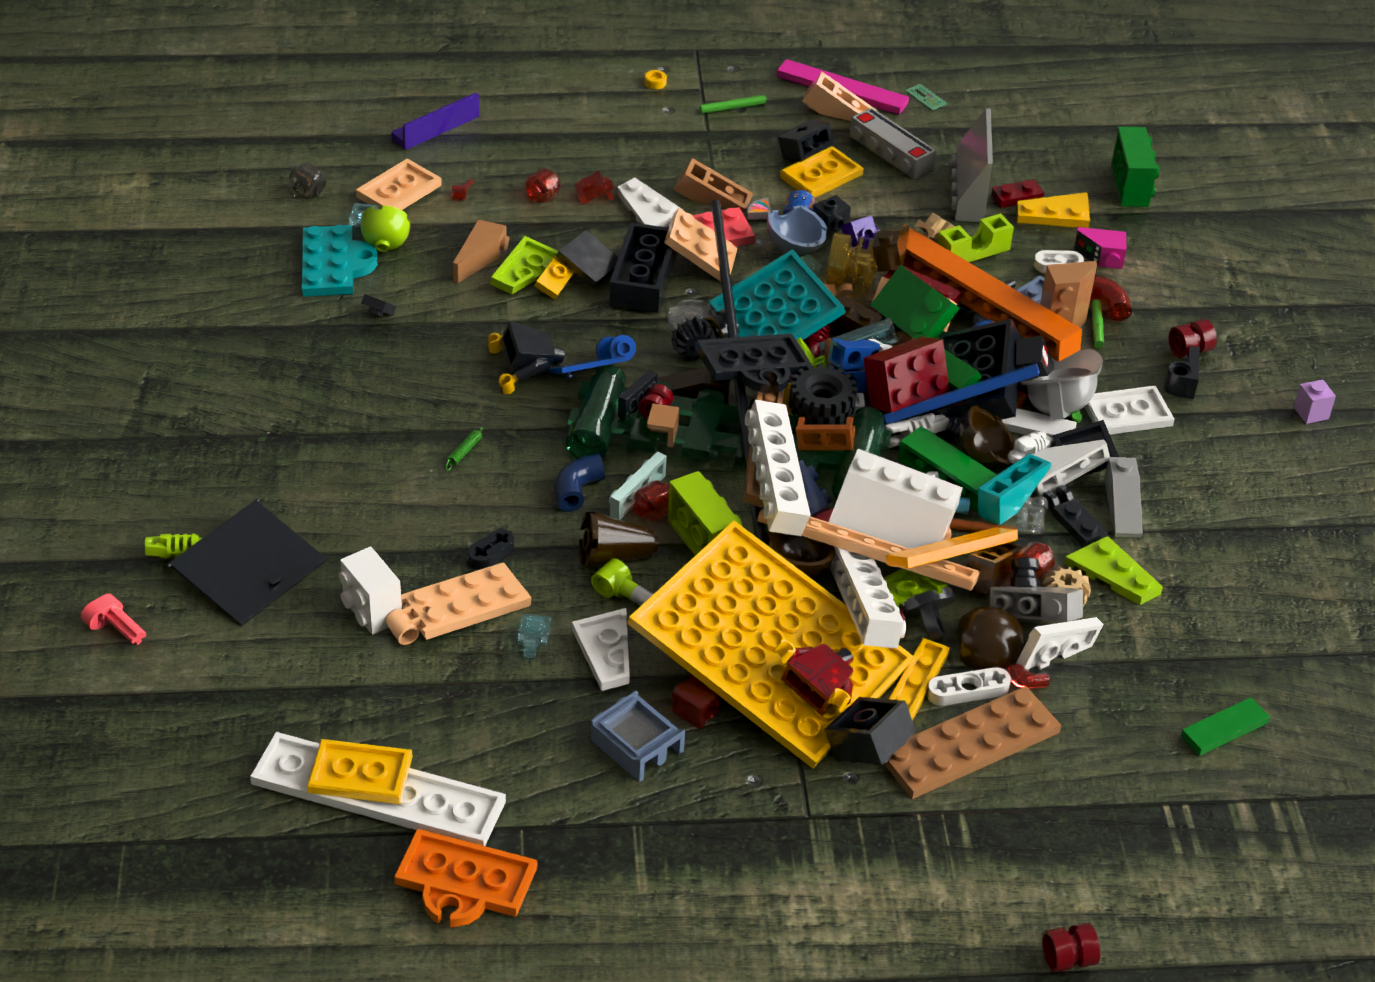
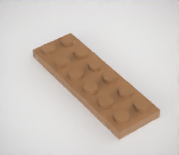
M1025 686L911 736L906 744L900 747L884 765L908 795L914 799L1060 733L1061 724L1030 689Z

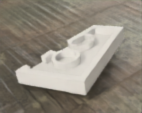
M626 608L572 622V631L601 691L629 684Z

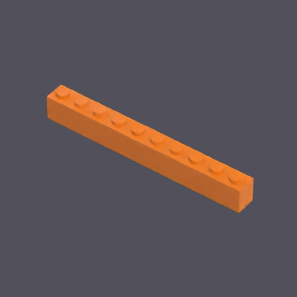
M909 227L904 267L962 291L960 303L988 320L999 322L1012 319L1022 338L1043 336L1051 358L1058 362L1080 351L1081 328Z

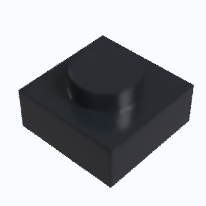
M364 294L361 304L370 307L368 312L383 317L384 312L393 315L396 309L395 305Z

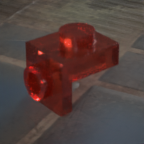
M599 170L574 184L578 197L583 204H586L602 193H605L610 201L615 198L612 189L615 188L608 176L604 177Z

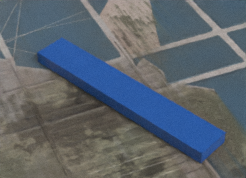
M1035 363L930 397L894 412H885L883 415L886 423L890 424L1038 376L1040 370L1038 364Z

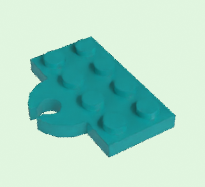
M352 225L303 227V297L353 294V278L368 275L377 267L376 248L370 243L353 240Z

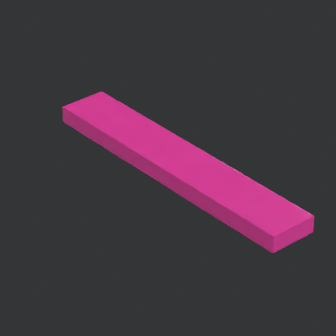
M788 59L777 70V77L808 87L823 72L870 106L898 115L904 110L909 101L908 96Z

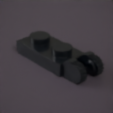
M1065 485L1056 487V495L1049 490L1043 493L1042 501L1083 548L1107 537L1108 531L1076 498H1073L1072 492Z

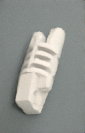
M930 413L886 424V432L901 433V435L886 439L887 448L900 446L902 439L921 426L936 435V433L946 430L949 418L942 414L935 415Z
M1043 431L1032 432L1016 439L1014 450L1009 452L1008 459L1014 464L1028 454H1034L1043 448H1050L1053 439L1046 436V433Z

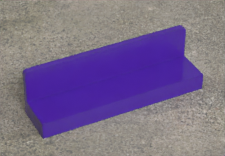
M473 93L404 124L403 127L391 131L392 140L407 150L479 117V94Z

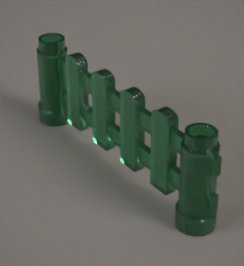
M614 365L600 366L591 377L590 382L582 381L578 392V399L583 401L580 409L572 408L568 419L570 429L565 441L566 449L576 459L594 454H600L601 459L605 457L612 434L629 436L630 449L654 453L659 441L668 443V433L650 431L647 428L648 419L643 417L639 410L636 418L629 417L625 421L618 417V396L627 389L625 388L626 376L620 368ZM657 381V384L666 386L673 394V386L671 384ZM714 389L701 390L697 399L673 395L674 401L670 406L679 407L680 416L691 417L688 427L678 425L674 444L682 445L681 457L708 461L711 450L736 454L734 466L745 468L741 435L717 431L719 422L740 425L737 406L724 404L725 395ZM754 399L751 400L748 410H751ZM862 407L856 410L853 416L852 425H855V437L852 450H843L842 452L833 450H799L796 435L794 444L798 462L803 460L807 467L812 465L815 471L817 468L835 470L831 488L832 494L837 500L857 450L860 449L880 457L881 449L889 450L892 431L885 430V418L878 409ZM788 414L792 434L796 435L797 415Z

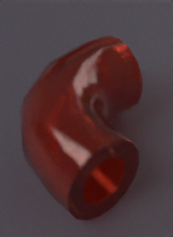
M1095 275L1090 299L1100 300L1106 306L1107 314L1112 320L1124 321L1128 319L1132 314V304L1128 293L1117 282L1104 276Z

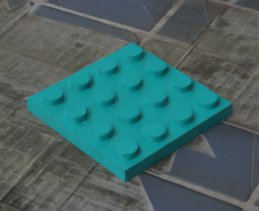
M793 249L732 287L736 321L740 329L739 337L793 334L796 341L800 337L804 340L846 313L844 306ZM723 293L709 301L715 313L724 309Z

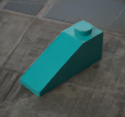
M1028 454L979 487L978 516L1001 525L1017 514L1051 468V462Z

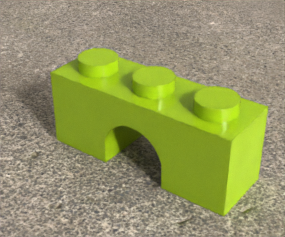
M1000 213L980 219L979 228L971 237L960 225L939 231L937 244L964 260L971 262L1010 250L1014 226Z

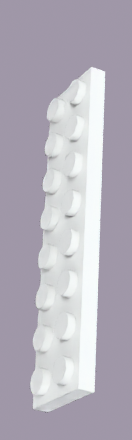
M276 732L250 776L251 784L414 830L422 829L482 846L486 845L506 803V794L409 768L400 804L311 794L307 792V784L320 744Z

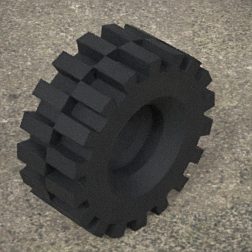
M817 364V368H813L812 365L806 366V371L800 369L798 370V375L794 374L792 377L789 396L791 413L793 416L797 415V419L805 417L807 425H812L813 423L817 425H834L835 423L842 425L844 424V419L847 420V417H851V414H854L857 395L856 381L852 380V376L849 373L844 375L843 369L834 370L832 365H828V368H823V364Z

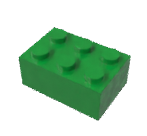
M1118 126L1111 167L1121 206L1149 207L1151 198L1155 196L1154 181L1159 177L1160 168L1159 164L1155 163L1156 152L1152 150V137L1148 136L1146 127Z

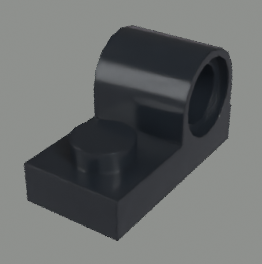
M1189 346L1187 356L1183 355L1181 361H1175L1169 365L1164 385L1167 393L1173 396L1194 399L1199 381L1200 347Z

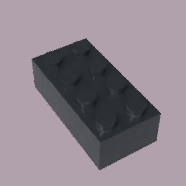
M630 222L610 280L609 306L659 313L678 253L664 243L669 228Z

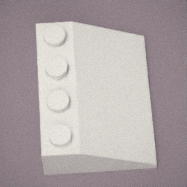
M858 449L845 477L829 523L910 549L943 541L959 504L963 487Z

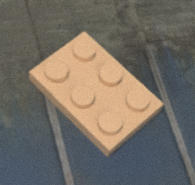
M405 159L356 189V197L370 206H374L376 209H382V205H388L403 210L440 187L441 177L411 160Z
M678 208L673 213L664 243L721 282L715 232L700 223L691 214ZM726 240L731 275L738 248Z

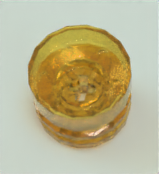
M834 233L826 283L840 286L845 283L847 276H851L852 288L856 289L859 278H863L862 290H869L877 267L872 247L874 239L870 238L868 249H865L864 237H860L857 247H852L851 235Z

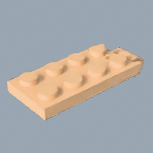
M503 562L401 594L403 609L393 610L388 614L385 622L399 643L408 645L417 639L419 632L427 640L531 606V596Z

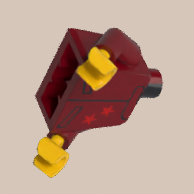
M782 639L772 650L782 657L780 660L783 664L788 662L781 680L821 716L825 715L833 704L839 708L840 712H843L844 708L851 703L854 685L850 679L854 670L849 665L853 662V655L848 649L841 648L835 653L825 644L815 648H795L789 641Z

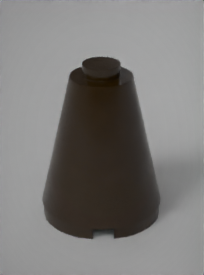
M594 511L585 512L582 518L580 530L585 531L583 539H579V559L584 567L602 566L613 558L622 562L650 558L653 552L656 553L658 550V536H654V532L651 529Z

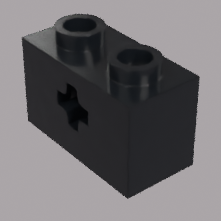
M809 119L778 136L782 158L803 161L834 144L830 123L827 121Z

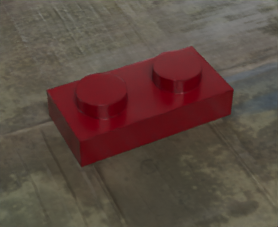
M1035 179L992 187L991 196L1000 208L1016 206L1017 202L1022 200L1044 198L1045 194Z

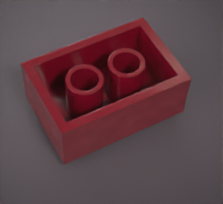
M919 337L863 358L870 409L894 412L950 390L943 339Z

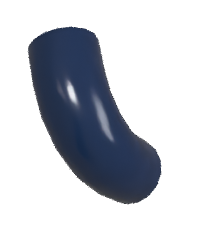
M600 454L584 456L573 460L560 470L554 482V492L557 504L562 511L572 512L579 509L584 503L581 488L586 484L605 479Z

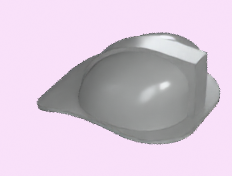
M1080 350L1060 362L1052 358L1054 370L1048 376L1021 381V385H1027V393L1032 405L1040 412L1050 414L1051 420L1064 419L1072 412L1085 407L1095 394L1098 382L1097 375L1100 373L1103 363L1101 355L1095 350Z

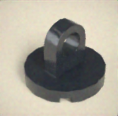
M948 587L942 588L943 593L936 594L935 590L917 594L906 599L904 604H899L898 606L905 618L922 615L927 632L934 642L946 638L945 628L938 610L956 600L952 589Z

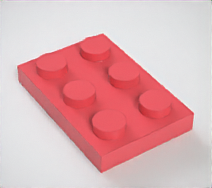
M740 208L722 210L725 239L730 241L735 247L755 243V234ZM712 212L692 215L700 223L714 231Z

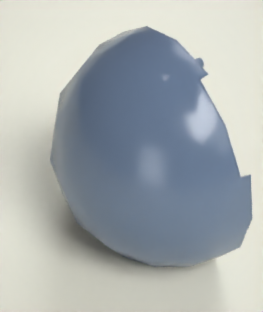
M794 206L785 215H778V210H772L768 213V235L772 244L783 253L793 249L798 256H804L820 248L826 239L827 227L824 221L815 212L804 206Z

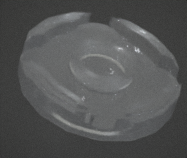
M682 300L678 302L677 306L674 308L672 306L669 309L667 322L669 328L673 331L677 329V323L683 324L686 318L692 320L697 316L699 319L714 315L716 311L713 307L707 306V303L702 300Z

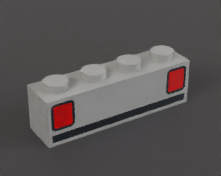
M870 108L852 117L850 137L912 179H916L934 169L936 150L875 109Z

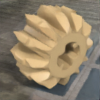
M1058 566L1056 570H1049L1042 584V587L1083 589V607L1090 597L1091 589L1088 576H1083L1081 570H1071L1070 566L1068 569Z

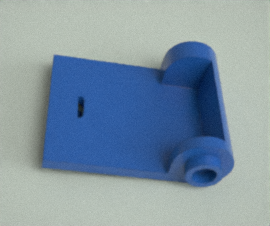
M627 335L604 337L596 345L597 360L550 368L548 372L549 374L565 373L566 378L573 377V375H570L572 371L628 361L635 355L636 344Z

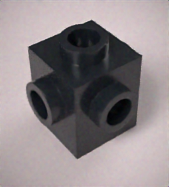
M837 195L813 204V212L824 221L827 227L826 236L841 230L842 225L850 222L851 206Z

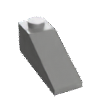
M1109 457L1104 484L1114 537L1142 538L1140 476L1136 458Z

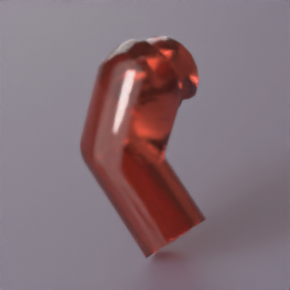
M1012 664L1006 669L1011 676V682L1018 688L1025 686L1029 689L1049 687L1050 679L1047 673L1033 674L1019 664Z

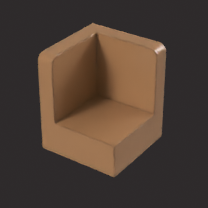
M652 404L647 428L654 432L668 433L667 447H673L678 430L679 407Z

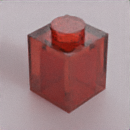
M690 676L684 683H679L674 688L672 693V712L698 729H701L719 712L720 696L695 676Z

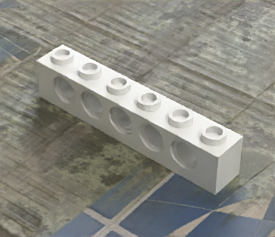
M755 400L751 410L746 412L745 425L748 426V442L752 445L753 450L752 461L756 464V480L760 484L759 495L764 504V519H767L768 528L771 532L801 536L810 518V511L786 405Z
M834 546L836 554L829 567L863 645L898 649L900 638H903L906 632V622L899 613V607L896 606L893 595L889 592L887 583L883 579L875 559Z

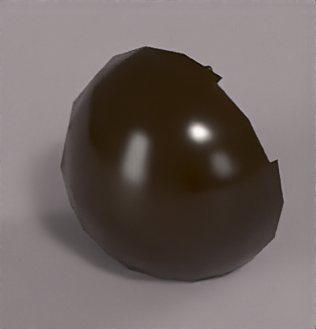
M977 405L969 409L960 423L958 438L963 453L987 469H998L1011 464L1008 454L1014 450L1015 442L1008 428L1002 422L1003 419H999L997 415H991Z
M768 531L766 535L767 546L811 579H816L829 568L836 554L834 546L804 536Z
M985 606L974 608L959 620L960 661L974 670H982L995 667L1004 669L1017 662L1026 643L1024 631L1016 617L1002 608Z

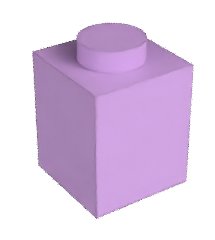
M1323 379L1303 383L1299 386L1294 409L1306 424L1327 420L1330 417L1336 395Z

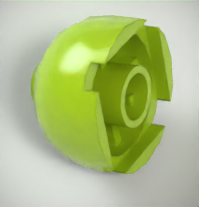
M382 205V209L374 210V206L364 210L362 214L361 233L365 242L370 243L380 252H387L397 249L404 244L410 231L411 222L407 220V214L398 208Z

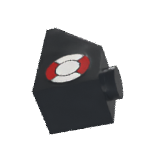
M1043 336L1017 339V369L1037 363L1040 373L1038 376L1029 379L1048 376L1054 370V362Z

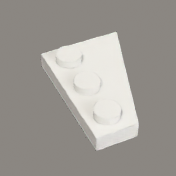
M636 178L617 187V195L627 209L633 211L636 215V221L640 224L668 227L673 213L680 208Z
M1095 617L1034 627L1012 672L1020 679L1028 674L1027 670L1035 666L1039 669L1045 668L1057 656L1061 655L1065 659L1092 647L1103 624Z

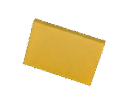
M831 146L781 170L780 178L796 190H805L816 198L863 175L864 168Z
M321 739L307 784V792L400 804L413 757L412 750Z

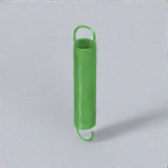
M483 426L480 428L481 431L473 430L447 457V471L452 466H456L482 439L481 432Z

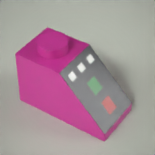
M1078 227L1074 249L1090 261H1096L1097 266L1123 269L1126 254V232Z

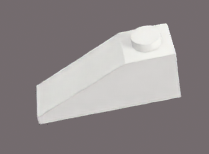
M1105 440L1043 448L1032 454L1051 462V468L1035 488V492L1042 498L1044 492L1048 490L1053 492L1056 487L1065 485L1107 462L1110 455Z

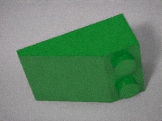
M902 265L898 267L870 305L914 339L919 337L937 339L960 309Z

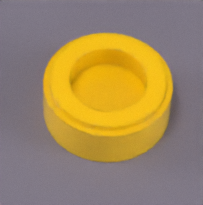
M650 70L645 73L644 85L646 87L662 89L666 86L667 76L664 72Z

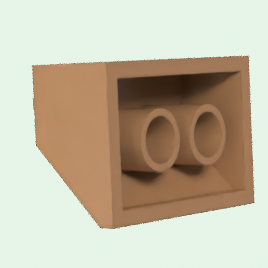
M1096 261L1047 265L1040 305L1081 328L1086 323L1097 268Z

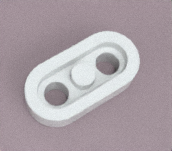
M1043 250L1036 253L1034 267L1039 272L1045 274L1047 265L1083 262L1084 258L1075 251Z

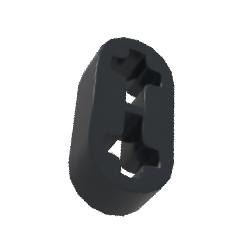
M505 529L491 532L469 548V565L475 570L495 565L513 552L514 535Z

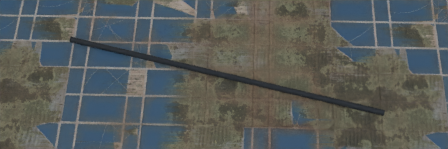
M713 200L711 202L727 332L728 338H734L739 336L721 202ZM734 379L745 470L747 471L749 430L748 426L745 425V415L748 410L745 385L739 379ZM750 504L754 536L767 545L764 523L757 521L762 507Z

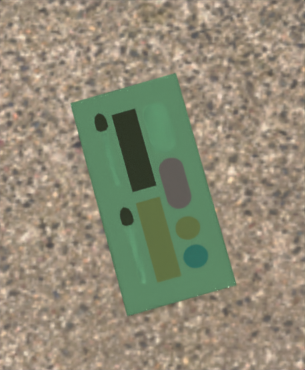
M922 84L906 89L907 92L932 110L948 104Z

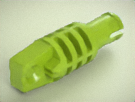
M161 534L160 536L146 537L145 555L159 556L165 559L176 558L204 537H199L196 534Z

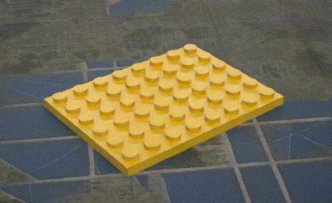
M736 521L730 523L629 617L627 622L629 626L811 768H814L831 750L824 729L842 712L833 704L826 714L821 716L781 680L788 662L783 664L780 660L782 657L772 651L778 643L785 639L795 648H815L825 644L835 653L841 648H846L852 653L853 662L849 665L854 670L850 679L854 686L851 703L844 710L858 697L880 698L915 659L912 654L900 645H898V649L863 645L847 606Z

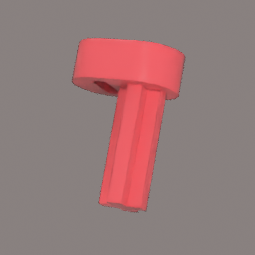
M105 594L90 602L81 612V620L92 630H98L111 623L132 644L135 643L137 645L146 636V632L123 611L122 603L112 594Z

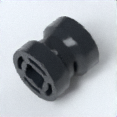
M1011 559V569L1015 572L1011 578V587H1039V579L1036 577V573H1034L1039 569V559Z

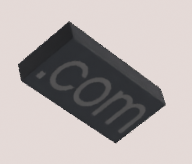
M652 370L647 371L618 396L619 418L626 421L639 410L638 405L642 398L647 395L648 390L653 385L657 384L658 373Z

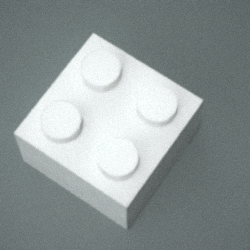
M370 546L340 559L341 572L339 573V578L343 586L341 600L347 609L351 608L355 613L358 623L362 627L365 626L374 635L388 628L385 622L386 617L393 610L402 609L400 580Z

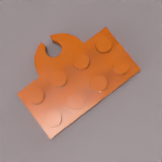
M417 829L395 875V885L423 892L425 911L436 923H439L442 919L441 909L448 905L457 907L458 909L451 913L450 927H459L472 923L482 915L485 909L516 917L537 870V860Z

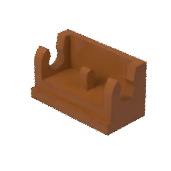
M799 417L796 426L799 450L853 449L855 425H852L853 417H847L846 424L804 425L805 417Z

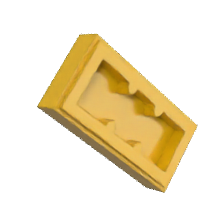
M555 256L534 286L555 300L575 272Z

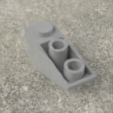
M990 587V606L1002 608L1016 618L1070 622L1083 618V589L1063 587Z

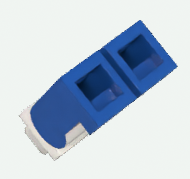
M831 339L827 361L832 364H827L826 368H828V365H832L834 370L843 369L844 375L849 373L852 376V380L856 381L857 393L868 392L863 358L892 348V346L882 344L876 339L859 341Z

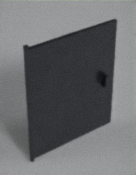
M258 498L166 565L168 568L172 567L240 626H243L326 562V558L260 504Z

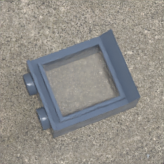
M634 691L627 697L619 699L615 705L606 711L598 713L591 720V741L638 782H641L644 779V764L651 759L658 766H661L666 761L667 748L669 746L678 754L684 752L685 729L676 728L639 697L637 691Z

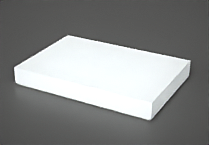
M1156 385L1095 393L1090 402L1085 406L1092 423L1104 420L1110 435L1173 426L1175 420Z

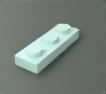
M657 452L650 459L645 460L642 467L635 474H631L619 489L612 492L609 498L610 517L621 520L647 494L645 493L647 486L649 492L652 484L655 487L666 476V455Z

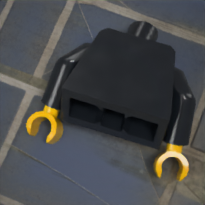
M509 321L503 335L500 336L498 333H492L488 337L490 353H499L503 349L509 371L515 373L514 375L502 374L499 378V385L502 387L503 394L505 395L514 392V383L518 381L521 383L538 374L545 375L548 373L552 362L561 364L565 357L564 349L553 347L549 333L527 325Z

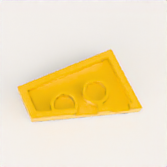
M1088 192L1017 202V223L1089 228Z

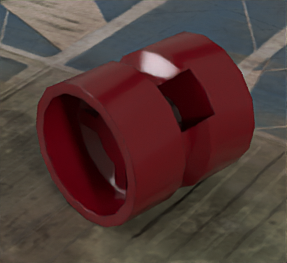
M1201 319L1189 324L1172 327L1169 331L1168 340L1173 354L1177 358L1182 359L1183 355L1187 356L1189 346L1200 347V354L1213 350L1216 347L1217 336L1212 323L1207 319Z
M1091 923L1072 925L1068 931L1063 927L1044 930L1042 934V949L1046 964L1051 972L1070 970L1073 968L1074 963L1078 964L1080 968L1099 963L1100 945L1097 933Z

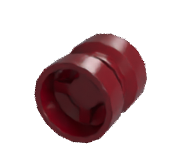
M655 384L638 405L639 411L643 417L648 419L652 404L670 406L674 401V396L666 386Z

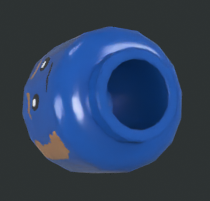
M805 190L793 191L787 195L783 214H787L794 206L800 205L813 211V204H816V200Z

